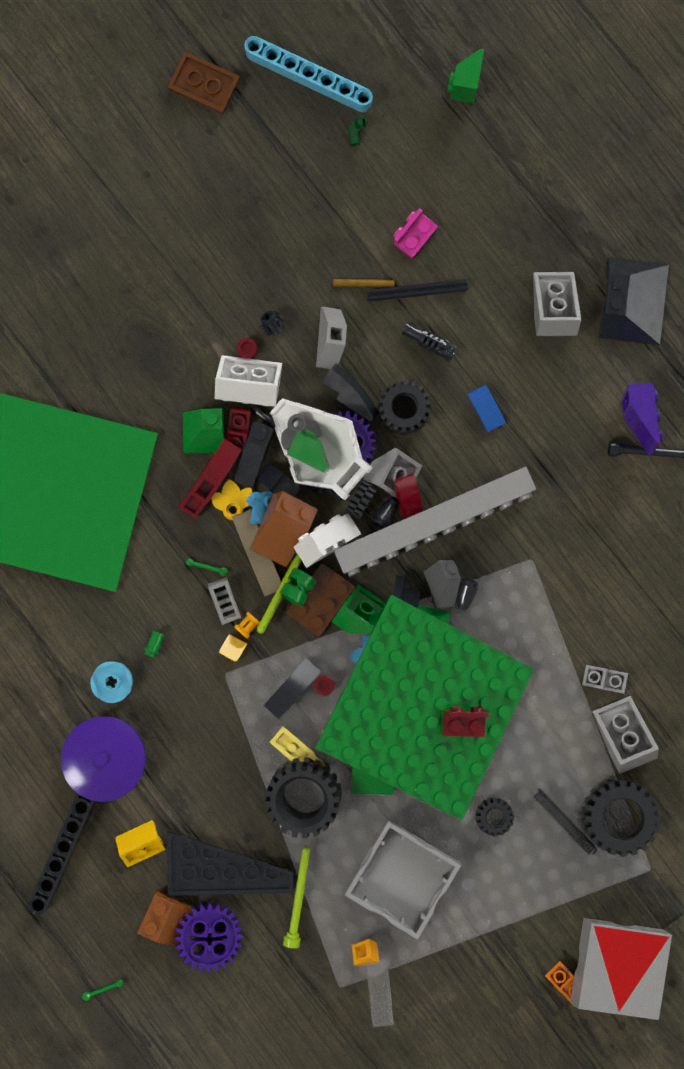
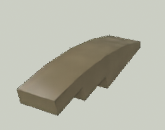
M249 509L232 516V519L263 594L267 596L277 591L281 580L272 560L250 550L259 527L257 524H250L252 511Z

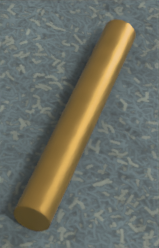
M333 279V287L389 288L394 287V280Z

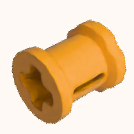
M250 612L246 613L247 616L239 625L234 626L247 639L250 637L249 634L260 623Z

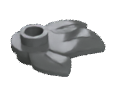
M294 414L288 420V428L282 432L281 443L284 450H288L297 432H304L306 429L315 433V438H319L322 436L321 429L315 422L307 421L305 416ZM296 421H300L302 423V426L300 428L294 427V423Z

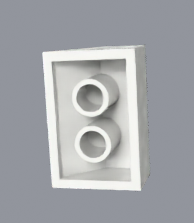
M222 355L215 378V399L245 404L276 406L282 363Z

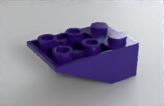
M653 383L629 384L621 399L623 418L648 455L653 456L663 438L662 430L658 429V422H660V411L656 410L658 392L654 390Z

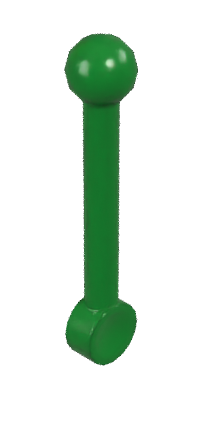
M191 558L186 560L187 566L194 565L219 572L221 576L227 575L225 567H212L195 562Z
M118 979L116 983L93 992L86 991L83 993L82 998L88 1001L94 995L115 987H123L124 981Z

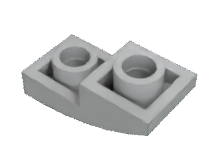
M586 665L582 685L625 694L628 673Z

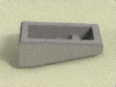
M227 577L207 584L221 624L223 625L241 618ZM225 585L226 589L214 592V589ZM228 593L229 597L217 600V597ZM231 601L232 605L220 608V605ZM234 609L235 613L223 616L222 613Z

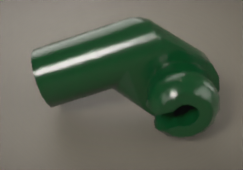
M357 117L349 125L350 146L360 145L359 134L368 124L366 117Z

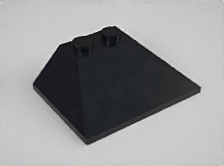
M608 257L606 269L608 281L604 315L601 317L599 338L660 345L669 265Z

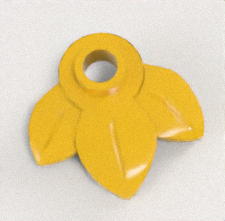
M229 479L223 486L222 493H215L213 495L212 503L215 508L223 511L227 519L233 520L232 516L242 513L243 509L249 506L246 500L252 494V489L249 487L240 491L237 484ZM233 506L237 508L235 514L229 512V509Z

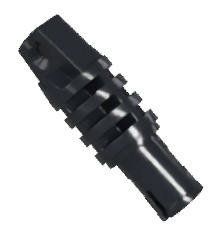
M407 322L406 327L402 331V335L417 341L418 346L429 350V352L452 360L456 353L457 347L429 330L424 329L423 331Z

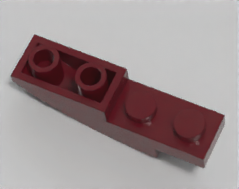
M224 438L201 470V474L178 505V508L196 519L228 474L241 452V448Z

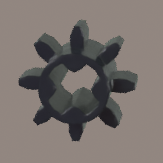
M276 310L274 312L267 311L260 318L262 324L259 328L264 334L267 333L268 336L279 335L284 329L282 322L285 321V318L281 313H277Z

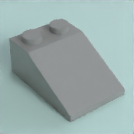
M534 272V320L536 335L577 336L581 315L574 272Z
M631 696L593 711L608 752L619 774L658 758L659 748Z

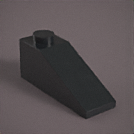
M254 422L234 482L253 489L275 433L273 428Z

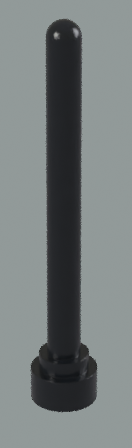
M609 440L607 453L610 457H617L622 455V453L648 455L644 447L627 446L619 443V441ZM658 448L653 456L684 458V450Z

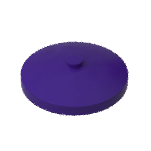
M95 717L82 722L68 735L61 752V767L66 781L76 793L93 801H112L129 793L140 781L146 765V751L141 737L131 725L114 717Z

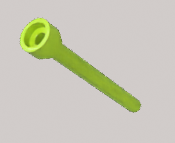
M295 552L296 556L257 627V632L260 634L265 632L283 598L279 594L283 585L289 583L288 577L293 568L298 569L302 562L297 552Z
M307 846L302 849L290 929L287 935L284 936L283 946L288 948L300 947L301 938L299 937L298 926L310 857V848Z

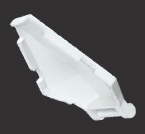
M281 399L270 412L276 425L275 431L282 450L290 463V471L295 483L333 489L342 499L346 500L350 496V491L366 473H370L373 469L362 459L351 420L286 399ZM301 414L306 417L307 421L315 422L320 427L322 436L317 439L321 440L330 465L329 472L323 473L287 455L289 449L284 450L281 443V435L288 428L287 423L292 415ZM300 421L294 423L295 428L302 426Z

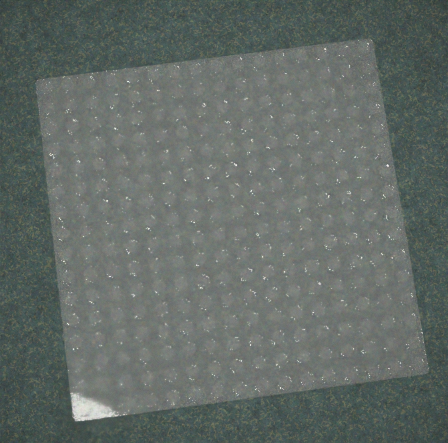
M531 559L474 580L478 582L479 590L469 606V610L456 607L458 593L455 606L452 609H439L450 612L448 625L534 669L463 820L395 787L393 795L351 794L352 766L315 748L322 734V729L325 728L356 665L349 655L354 650L363 647L362 636H370L371 634H348L344 630H339L225 674V679L266 790L278 768L281 769L287 761L290 764L292 763L291 760L270 743L283 726L314 751L315 755L331 768L329 773L333 774L335 772L337 775L336 782H340L342 797L338 814L333 824L330 823L329 828L325 832L321 829L319 835L314 837L313 833H310L308 838H302V833H298L297 838L291 837L292 831L287 830L286 834L283 832L282 834L297 875L299 873L302 849L306 846L310 848L304 894L337 984L341 988L636 877L651 869L645 851L641 849L637 850L638 854L636 855L629 853L627 857H621L619 854H609L595 844V847H597L596 853L592 856L593 850L587 855L585 849L582 850L583 847H580L578 842L573 840L574 837L568 835L564 827L561 828L562 825H559L557 820H554L555 817L552 818L553 815L545 811L546 807L543 808L544 805L540 806L541 803L536 801L541 794L534 798L539 792L537 789L541 788V791H544L546 796L551 798L553 803L562 810V813H565L567 818L574 822V825L583 832V835H586L588 840L593 842L584 830L586 828L582 824L581 818H584V814L581 813L582 807L586 806L584 800L586 796L590 797L592 794L590 791L593 788L597 789L600 787L599 783L603 781L607 783L609 779L617 780L535 563ZM433 596L419 600L420 606L437 609ZM307 658L321 673L285 714L278 719L263 705L303 660ZM321 675H328L334 680V691L328 696H321L314 689V682ZM296 779L285 787L284 793L287 803L298 812H314L324 803V795L321 788L309 779ZM498 797L510 805L513 810L514 824L509 828V832H505L502 836L493 837L481 831L475 820V812L478 809L477 806L484 799ZM624 798L614 799L605 807L602 822L604 829L609 835L623 838L636 831ZM491 809L487 813V821L490 824L497 825L502 821L503 815L499 809ZM387 819L459 861L461 864L447 891L438 900L433 915L418 940L391 924L384 916L366 909L345 896L348 884ZM366 939L375 941L378 944L379 962L376 964L354 966L352 945Z

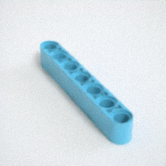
M251 36L245 41L246 56L249 60L359 112H367L371 109L373 96L368 88L259 37ZM252 46L259 47V49L254 52L249 50ZM276 55L277 58L275 60H269L268 56ZM289 63H293L296 65L292 69L286 67V65ZM306 72L314 73L312 77L304 76ZM325 80H330L332 84L329 86H325L322 84V82ZM346 88L350 90V93L344 95L340 91ZM366 97L368 102L361 103L359 98Z

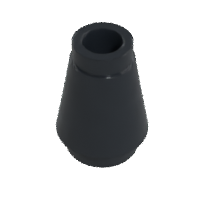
M388 498L372 515L373 519L371 522L380 529L390 526L398 503Z
M467 578L462 579L459 585L456 607L469 610V606L479 590L478 582Z

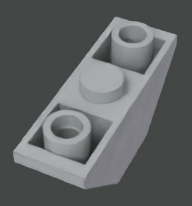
M321 307L316 367L331 369L335 364H339L344 351L347 324L340 309Z

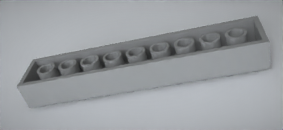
M523 467L335 549L334 554L343 574L348 573L350 577L361 572V567L367 565L368 568L380 564L379 560L384 557L389 560L398 556V551L402 549L408 552L417 548L418 542L424 541L425 544L431 542L441 532L443 535H447L455 531V526L461 524L462 527L474 523L476 521L475 518L478 516L481 519L495 513L494 509L499 508L501 511L511 507L514 504L513 501L517 499L519 503L533 496L532 492L536 490V487L527 467Z

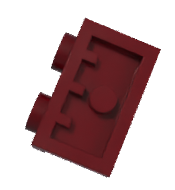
M450 706V710H443L442 735L485 737L486 717H489L490 713L483 711V707H470V710H463V707Z

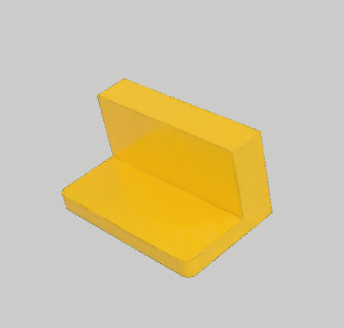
M153 820L115 838L119 856L127 867L166 850Z

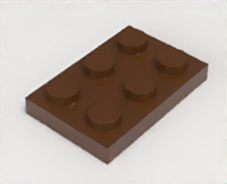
M184 52L168 85V90L223 115L240 81V76L188 52Z
M321 563L312 576L317 582L312 591L307 592L308 598L303 607L293 603L286 612V614L318 637L321 636L355 588L354 585L323 563Z

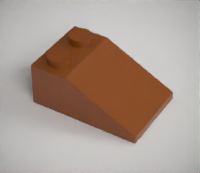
M284 491L274 493L250 550L287 567L296 552L294 546L299 543L298 538L309 531L318 509Z

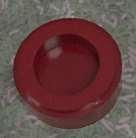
M244 338L239 341L237 351L240 357L252 359L256 356L258 347L253 339Z
M321 675L315 680L314 689L317 694L328 696L334 691L335 683L330 676Z

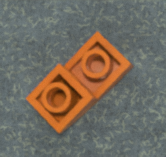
M559 961L545 977L570 1002L574 975Z

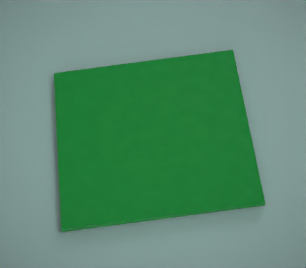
M0 393V563L116 592L158 433Z
M390 595L315 748L463 820L534 669ZM450 706L463 707V710H470V707H483V711L490 713L489 717H486L485 737L443 736V710H450Z

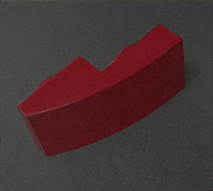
M231 407L226 439L241 448L240 453H243L248 438L251 410Z
M411 473L394 480L395 495L400 501L401 517L407 519L423 512L421 497L414 474Z

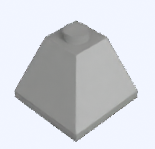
M394 448L372 461L370 466L373 469L370 473L365 474L363 480L397 498L394 480L411 473L414 474L416 479L422 465Z

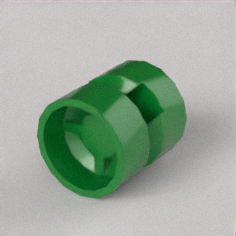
M293 568L288 577L289 583L283 585L279 594L288 601L303 607L308 598L307 592L312 591L317 581L307 573Z

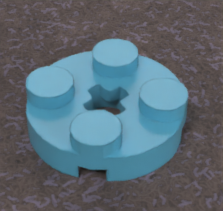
M115 661L105 662L95 669L91 677V689L94 695L102 701L116 703L124 700L132 691L133 677L130 670L124 664ZM110 676H112L113 679H117L115 688H112L111 685L107 686L106 682L109 681Z

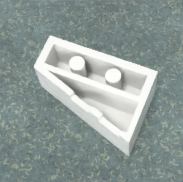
M348 513L342 517L338 514L329 520V524L325 525L323 523L313 529L314 532L310 534L307 532L298 538L299 543L294 546V549L306 568L361 535V532Z

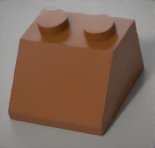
M157 891L137 934L157 943L175 946V944L180 942L174 939L175 935L180 934L175 928L182 927L179 919L186 920L187 918L184 913L187 912L191 915L192 906L161 891Z

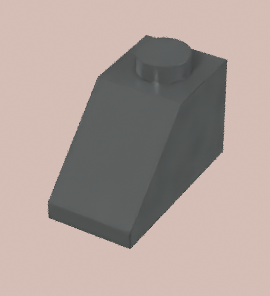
M439 560L426 569L424 574L437 609H452L455 606L461 578L454 560Z

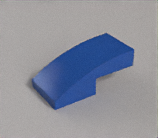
M485 384L467 393L475 412L478 413L487 432L506 423Z

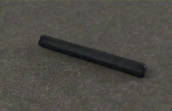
M467 280L370 289L367 291L368 301H380L465 292L468 290Z

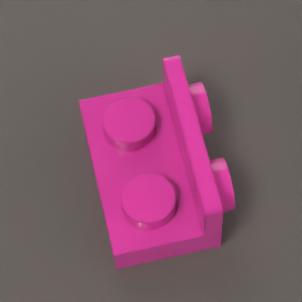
M420 208L417 212L412 211L406 219L408 223L404 228L399 227L393 235L395 237L394 245L412 259L438 229V225L422 214L423 210Z

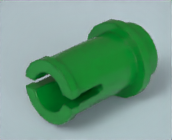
M152 630L146 648L144 647V654L156 658L160 654L158 651L165 635Z

